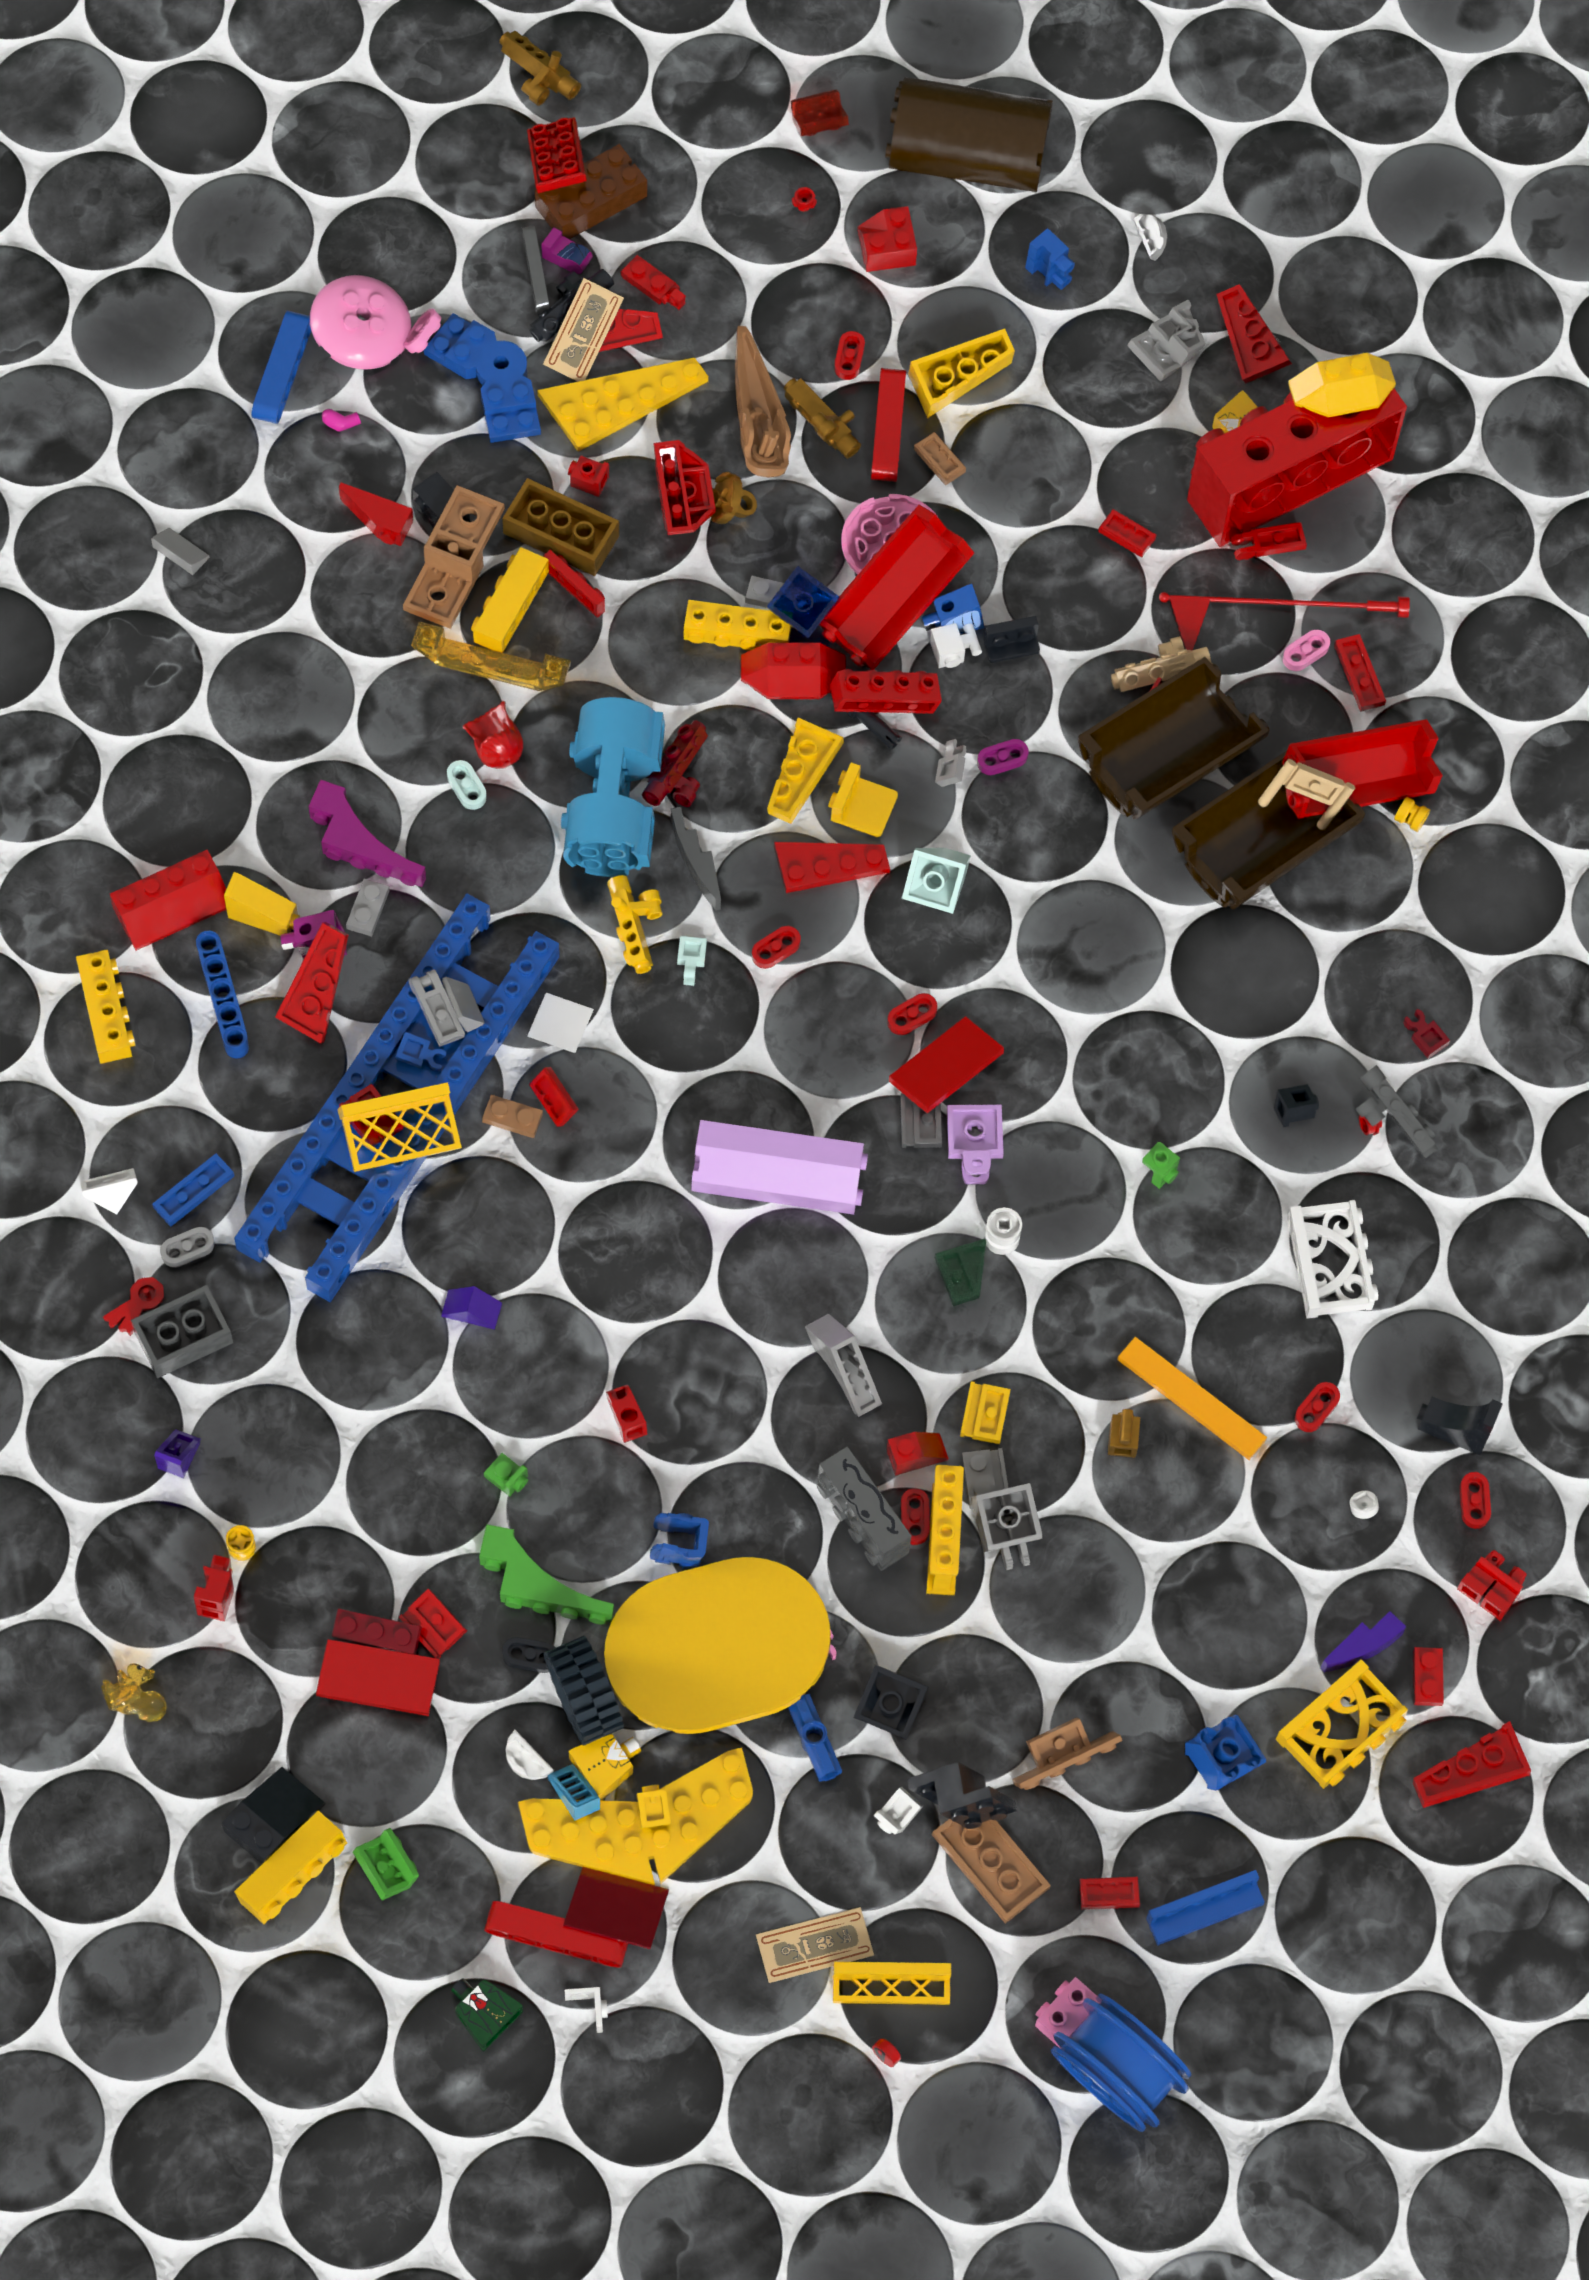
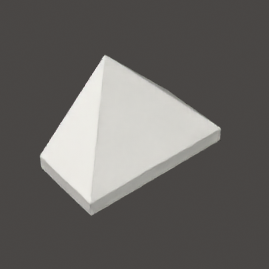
M134 1168L80 1181L83 1197L118 1214L136 1186L137 1179Z

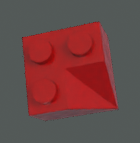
M908 206L883 209L857 227L866 272L916 266L917 246Z

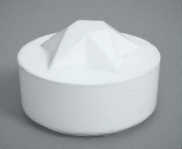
M1370 1491L1355 1493L1350 1499L1352 1514L1360 1519L1373 1517L1379 1509L1377 1496Z

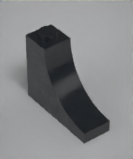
M1431 1397L1428 1405L1422 1404L1416 1418L1421 1420L1418 1430L1481 1455L1503 1403L1492 1399L1486 1405L1465 1406Z

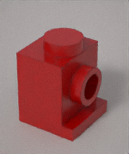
M580 456L578 462L573 460L568 469L571 487L599 497L609 478V463L604 462L602 464L584 456Z

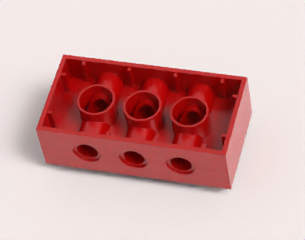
M1393 388L1379 408L1326 417L1304 407L1295 406L1290 392L1284 399L1283 405L1271 411H1268L1265 406L1257 407L1242 418L1239 427L1227 433H1224L1220 428L1213 429L1198 440L1194 466L1191 470L1192 476L1187 501L1215 542L1221 547L1231 542L1230 538L1233 535L1251 532V530L1257 529L1393 460L1407 405L1395 388Z

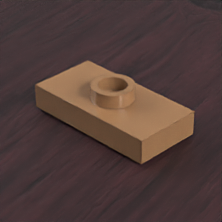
M935 432L914 445V451L945 486L966 472V467Z

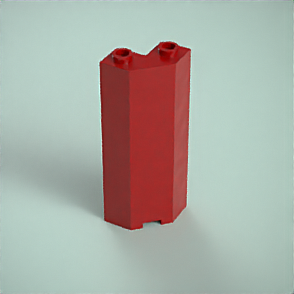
M919 504L817 621L824 630L822 635L831 643L836 642L851 655L850 659L857 666L862 668L865 665L869 669L874 670L973 556L974 551L962 537L948 530L935 513Z
M1427 719L1291 743L1283 759V765L1288 759H1291L1296 764L1298 762L1342 779L1344 783L1349 782L1353 784L1355 790L1349 799L1361 807L1401 800L1406 797L1411 798L1433 794L1436 792L1443 776L1431 757L1439 738ZM1286 788L1288 804L1298 819L1324 814L1330 806Z

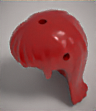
M505 701L491 708L479 718H475V720L463 725V729L473 738L477 754L484 765L494 769H505L519 760L523 751V739L515 723L507 714Z

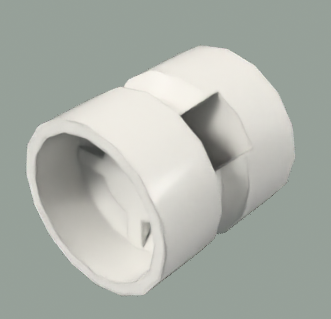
M1005 1207L991 1212L987 1219L984 1236L985 1244L989 1250L995 1254L1004 1255L1013 1252L1017 1248L1022 1229V1220L1019 1214Z

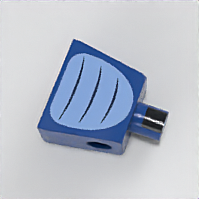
M972 584L936 598L933 601L936 612L921 616L926 631L954 623L957 624L960 634L965 633L963 626L966 624H973L975 630L985 628L980 605Z

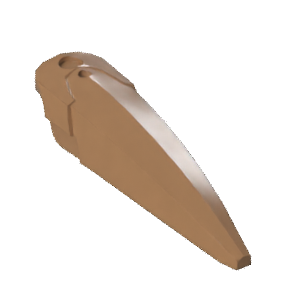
M738 326L735 354V384L741 431L740 440L746 466L757 476L767 478L778 477L786 472L789 465V452L791 449L790 428L785 419V411L750 331L746 326Z

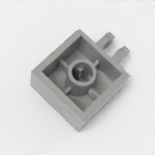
M1028 1483L971 1497L983 1552L1000 1549L1006 1570L1013 1569V1559L1009 1546L1017 1545L1021 1563L1023 1566L1030 1565L1026 1542L1042 1539V1531L1031 1484ZM1004 1510H1006L1007 1514L1011 1513L1012 1520L1008 1521V1525L1002 1522L1001 1516L1004 1515Z

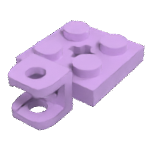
M947 1105L948 1159H962V1178L966 1184H986L989 1179L991 1159H1003L1002 1105ZM972 1127H977V1130L982 1132V1134L974 1137L968 1132L972 1130ZM971 1174H981V1175H980L979 1177H973Z

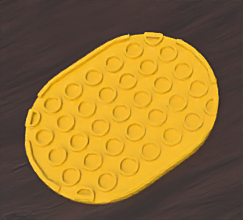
M754 1557L722 1560L658 1578L633 1593L616 1612L607 1632L604 1651L607 1675L611 1687L622 1705L626 1706L628 1710L644 1723L655 1728L659 1727L680 1734L713 1731L777 1713L800 1700L801 1696L811 1686L815 1685L824 1670L830 1651V1623L824 1603L817 1591L804 1577L791 1568L775 1561Z

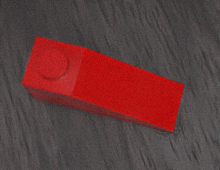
M341 482L339 485L340 500L381 541L390 545L402 546L414 522L413 509Z

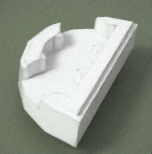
M514 1730L509 1736L506 1746L507 1762L513 1772L522 1778L531 1780L543 1779L553 1773L552 1767Z

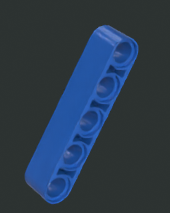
M286 311L253 403L252 418L274 424L279 423L311 333L310 316Z
M204 931L197 936L196 945L223 1045L227 1055L235 1059L241 1058L248 1053L249 1042L221 940L214 931ZM206 945H215L211 950L204 949ZM214 968L222 969L219 973L210 972ZM224 991L229 993L225 997L216 996L218 993ZM228 1015L235 1016L231 1021L223 1020ZM234 1039L242 1040L238 1045L230 1044Z

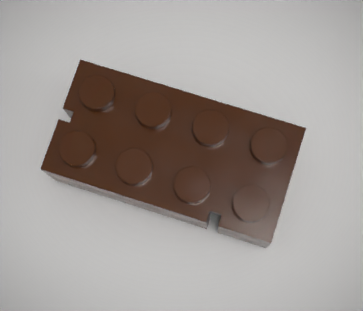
M620 144L584 163L587 181L538 193L537 189L535 190V207L552 229L554 227L562 231V236L571 239L647 197L646 177L635 163L632 164V159Z

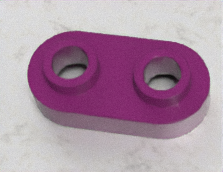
M1012 739L986 747L978 754L977 766L986 775H995L1020 767L1028 759V746L1019 739ZM1016 753L1019 757L1013 758L1011 754ZM992 761L994 765L989 766L986 762Z

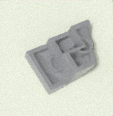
M1189 300L1173 307L1168 315L1152 323L1147 331L1132 338L1127 345L1160 382L1180 369L1205 346L1197 319H1193L1191 314V303Z

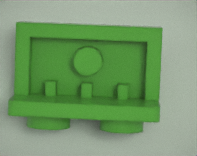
M391 1828L384 1830L380 1837L356 1847L353 1851L354 1856L381 1900L409 1889L419 1877L415 1863L409 1859L402 1847L401 1840L393 1833Z

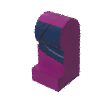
M554 227L542 243V258L570 272L574 271L577 274H582L593 258L592 253L585 246L575 244V242L562 236V231Z

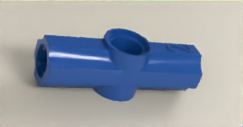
M803 1694L800 1700L788 1707V1710L801 1738L802 1747L808 1754L819 1782L828 1781L841 1774L842 1769L828 1739L827 1729L819 1718L810 1694ZM816 1733L821 1736V1740L811 1742L807 1739V1736Z

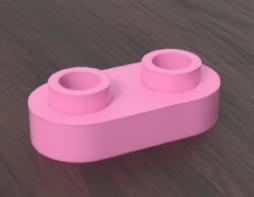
M429 309L424 312L410 330L408 337L403 343V346L410 353L422 352L427 347V341L430 336L440 328L441 316L435 309Z
M1312 630L1286 647L1283 654L1284 665L1292 671L1305 669L1328 652L1330 646L1329 636L1324 631ZM1317 644L1320 648H1314L1312 645ZM1292 658H1298L1300 661H1293Z

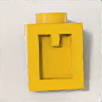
M659 1785L642 1787V1793L636 1794L641 1828L671 1824L666 1789L659 1790Z

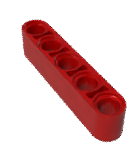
M881 368L871 480L897 482L906 370Z
M500 1901L492 1902L484 1928L485 1932L497 1937L616 1968L622 1967L628 1943L565 1927L563 1926L565 1918Z

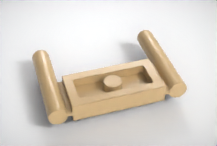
M1288 759L1261 795L1258 803L1260 806L1266 807L1281 786L1285 785V788L1330 805L1317 822V827L1320 830H1325L1353 793L1355 786L1349 782L1344 783L1342 779L1298 762L1296 764L1293 760Z

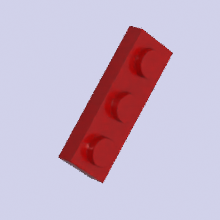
M551 550L543 555V557L549 560L548 574L597 618L605 612V597L599 589H593L587 583L585 577L578 571L574 572L561 555H556Z
M1360 634L1335 640L1334 647L1360 712L1385 706V696Z

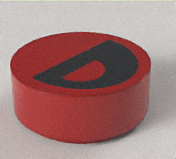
M879 2039L872 2046L875 2055L889 2067H894L901 2060V2055L897 2048L886 2039Z

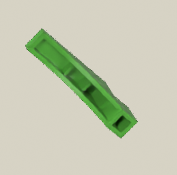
M486 1524L479 1555L480 1565H483L485 1569L498 1572L501 1569L505 1570L500 1599L506 1606L520 1609L522 1606L533 1608V1611L541 1614H549L550 1611L561 1613L562 1617L568 1619H577V1617L588 1618L590 1622L600 1625L605 1624V1622H612L614 1616L613 1603L591 1598L558 1582L543 1571L527 1555L515 1539L514 1529Z

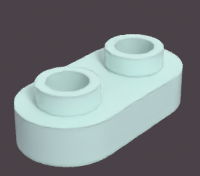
M463 760L451 763L447 769V779L461 804L471 810L481 808L486 802V789L473 767ZM458 775L465 776L463 779L456 778ZM472 795L478 797L476 800L469 799Z

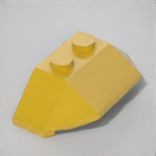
M1362 353L1316 362L1289 380L1288 385L1295 406L1304 407L1326 417H1333L1379 408L1395 387L1396 382L1389 361L1370 353Z

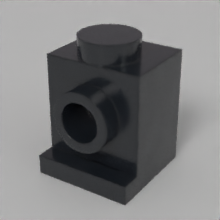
M1308 1084L1278 1089L1274 1110L1283 1127H1289L1291 1122L1315 1118L1316 1110L1319 1109V1100L1317 1095L1312 1093Z

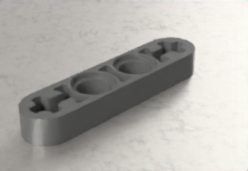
M535 226L522 228V237L535 310L538 315L545 310H549V301Z

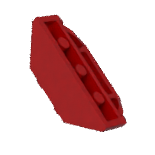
M680 440L653 443L657 484L666 532L668 535L695 532L716 512L709 466L693 451L685 447V444Z
M766 643L741 655V681L748 684L767 699H821L831 692L830 683L836 673L846 669V655L822 643Z

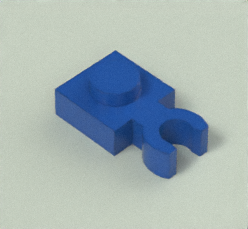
M405 1032L395 1059L417 1068H421L422 1062H426L430 1069L440 1071L442 1066L436 1064L433 1058L435 1056L445 1058L447 1053L442 1049L430 1050L428 1047L431 1041Z

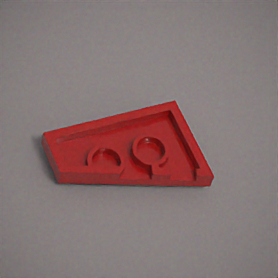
M618 309L599 352L662 339L663 335L658 313Z

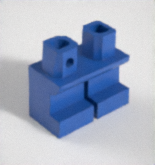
M1047 228L1030 242L1025 268L1031 274L1037 270L1045 276L1044 283L1046 287L1054 283L1062 290L1072 280V276L1069 273L1074 269L1075 263L1068 257L1069 248Z

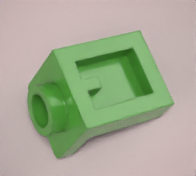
M501 1453L484 1472V1477L510 1497L515 1491L520 1492L527 1484L528 1470L524 1465L518 1466Z

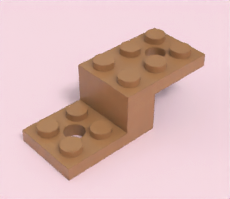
M458 485L456 486L424 546L425 564L403 604L404 611L449 629L452 628L484 567L483 549L505 509L503 503ZM466 514H474L477 519L473 522H466L463 520V517ZM435 592H442L445 597L437 601L433 600L431 595Z

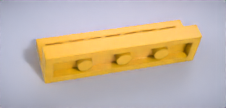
M834 1962L833 2003L950 2005L951 1963ZM839 1980H851L859 1989L852 1996L839 1995ZM858 1980H863L866 1982L862 1985ZM872 1981H881L888 1989L881 1996H873L866 1987ZM888 1981H896V1982L891 1985ZM902 1981H910L917 1990L911 1996H902L895 1988ZM917 1981L925 1982L922 1985H920ZM931 1981L944 1982V1997H932L924 1988ZM861 1992H863L866 1996H858V1995H859ZM890 1992H892L895 1996H887V1995H888ZM921 1992L925 1997L917 1995Z

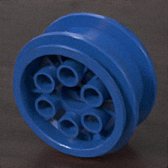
M1099 1994L1096 1997L1098 2003L1092 1999L1085 1998L1082 2004L1089 2015L1070 2037L1061 2032H1056L1053 2037L1060 2048L1054 2046L1051 2049V2053L1088 2092L1131 2127L1140 2132L1146 2129L1143 2122L1152 2127H1158L1160 2121L1153 2110L1172 2088L1183 2094L1188 2092L1189 2087L1183 2078H1190V2070L1158 2036L1114 2000L1103 1994Z

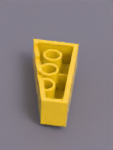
M1005 329L911 361L908 375L927 418L1012 363L1015 350Z

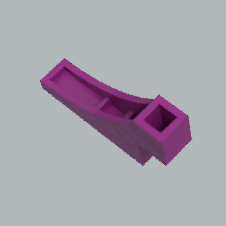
M320 780L308 807L310 818L320 825H329L321 841L323 854L335 861L343 860L349 862L358 869H370L385 878L393 877L399 879L408 886L416 885L423 887L426 880L425 867L402 857L378 841L354 814L347 801L345 788Z

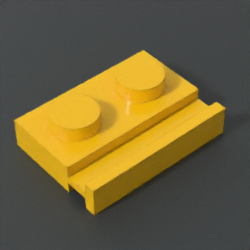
M971 1381L960 1437L967 1436L975 1440L1000 1444L1011 1389L987 1384L980 1385Z

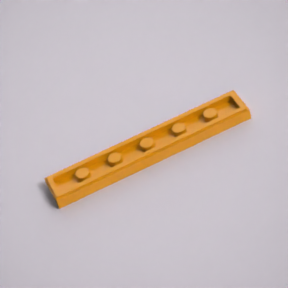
M1134 1337L1118 1356V1361L1249 1461L1267 1440L1264 1434L1138 1338Z

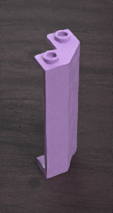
M700 1120L695 1150V1165L692 1175V1191L854 1215L855 1205L861 1206L863 1190L858 1189L860 1170H866L868 1154L863 1153V1143Z

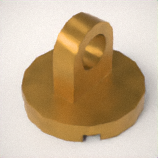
M724 472L715 479L714 482L717 484L712 490L716 512L711 516V521L718 524H726L734 516L745 518L756 511L757 501L751 492L742 489V482L739 476L730 472ZM741 498L744 499V501L747 504L746 510H744L740 505Z

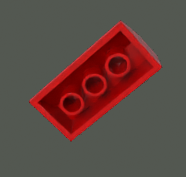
M208 850L110 893L112 907L135 951L226 910L224 898L226 887Z

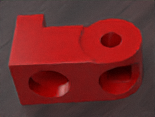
M628 1384L607 1391L606 1396L623 1442L626 1443L648 1435L646 1421Z

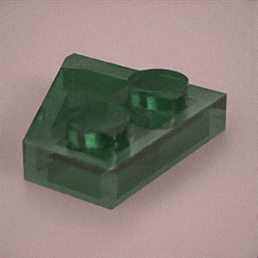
M986 1239L935 1253L934 1258L953 1306L973 1301L980 1297Z

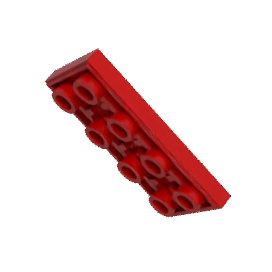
M575 117L560 118L556 122L545 125L537 124L527 129L535 185L538 193L587 181Z
M965 1016L889 1076V1082L928 1114L1004 1053V1047Z
M328 1639L316 1696L429 1716L440 1659Z

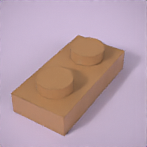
M491 1095L482 1117V1123L534 1138L543 1116V1110Z

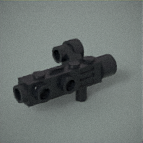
M600 269L592 277L587 278V280L607 290L614 285L613 279L604 269ZM571 271L564 277V281L556 287L558 293L563 298H560L550 306L548 311L545 310L539 314V318L530 324L532 327L529 330L530 334L537 342L547 341L559 331L582 282V279L576 272Z

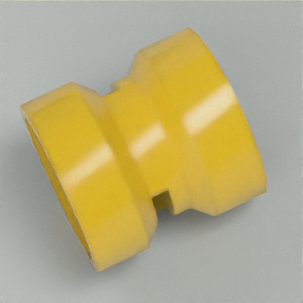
M1406 797L1399 807L1394 820L1399 823H1407L1410 829L1419 832L1430 813V809L1425 806L1419 807L1415 804L1414 800Z
M237 1525L227 1532L226 1545L230 1556L238 1561L250 1559L256 1550L252 1531L246 1526Z

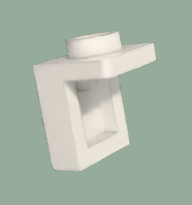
M900 1787L885 1806L874 1814V1817L879 1820L877 1824L885 1832L898 1834L903 1832L923 1805L903 1787Z

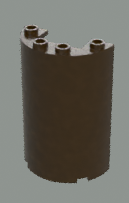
M904 77L903 81H899L894 102H898V107L892 108L890 123H895L892 143H887L885 158H890L889 169L1037 192L1053 100Z
M1203 657L1078 736L1082 758L1084 761L1088 759L1090 762L1089 767L1091 771L1089 773L1110 804L1124 816L1129 817L1133 815V820L1140 818L1268 736L1270 730L1263 719H1259L1254 712L1249 714V718L1247 715L1241 714L1236 708L1233 699L1229 695L1225 696L1219 689L1221 671L1215 663L1211 664L1206 657Z
M1286 750L1172 828V835L1178 853L1184 852L1187 863L1184 865L1202 890L1222 907L1226 908L1230 905L1231 909H1235L1360 824L1365 816L1362 807L1357 803L1354 804L1348 798L1343 805L1342 811L1336 814L1325 830H1320L1317 827V822L1323 814L1298 819L1288 804L1285 785L1281 786L1266 807L1260 806L1258 800L1282 768Z

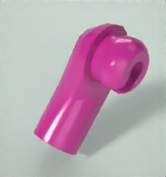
M326 409L322 412L324 424L339 432L361 424L357 412L347 416H343L332 409Z

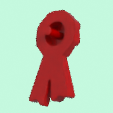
M153 1277L138 1279L130 1289L131 1299L103 1316L104 1321L109 1322L110 1328L115 1327L122 1321L119 1331L127 1332L131 1336L134 1332L131 1320L141 1316L143 1311L154 1310L159 1307L165 1298L164 1288Z

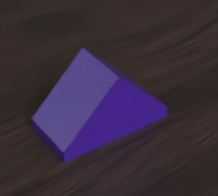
M475 1286L448 1290L441 1317L495 1329L502 1302Z
M175 1429L155 1452L154 1456L158 1469L184 1479L201 1439Z

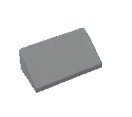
M167 528L151 539L154 549L191 575H194L210 558L208 554L171 528Z
M449 977L442 978L451 1004L464 1030L470 1032L484 1025L483 1017L469 985Z

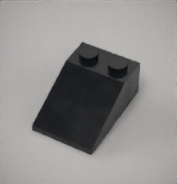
M281 1767L239 1803L222 1822L223 1830L237 1844L263 1864L317 1811H320L325 1802L285 1768Z

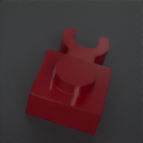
M1417 1009L1414 1015L1418 1022H1412L1406 1016L1403 1023L1408 1030L1415 1031L1411 1039L1429 1059L1448 1046L1450 1039L1434 1020L1427 1024L1424 1013Z

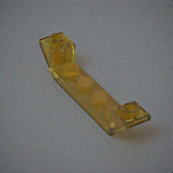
M422 622L418 623L411 644L414 649L438 666L536 691L563 686L571 664V660L545 654L543 663L446 639L444 628Z

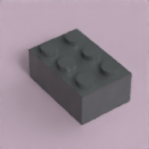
M207 1285L131 1320L133 1331L157 1379L233 1343L231 1331Z

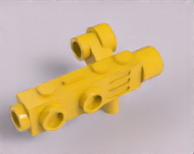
M625 875L615 876L608 880L607 885L612 898L611 904L615 908L620 925L616 927L619 939L625 943L627 949L623 951L626 963L629 966L632 965L637 974H643L651 970L653 963L639 916L646 915L649 920L661 917V897L658 890H647L642 892L638 896L639 901L635 902L628 877Z

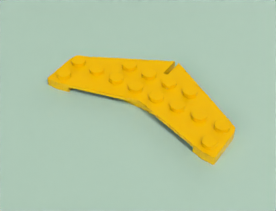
M742 1748L729 1750L659 1789H666L671 1822L668 1825L641 1828L638 1802L600 1801V1810L574 1821L561 1799L532 1798L519 1801L518 1806L529 1849L533 1854L587 1867L655 1885L649 1860L654 1859L660 1884H662L751 1802L753 1788Z

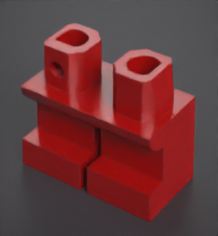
M1493 1550L1485 1558L1481 1556L1476 1565L1461 1580L1457 1590L1476 1604L1484 1597L1480 1607L1501 1621L1519 1596L1527 1574L1516 1566L1513 1567L1508 1575L1499 1569L1504 1563L1505 1558Z
M214 1555L211 1566H203L206 1587L197 1586L195 1590L194 1601L197 1615L225 1622L234 1593L233 1571L229 1568L231 1564L229 1558Z

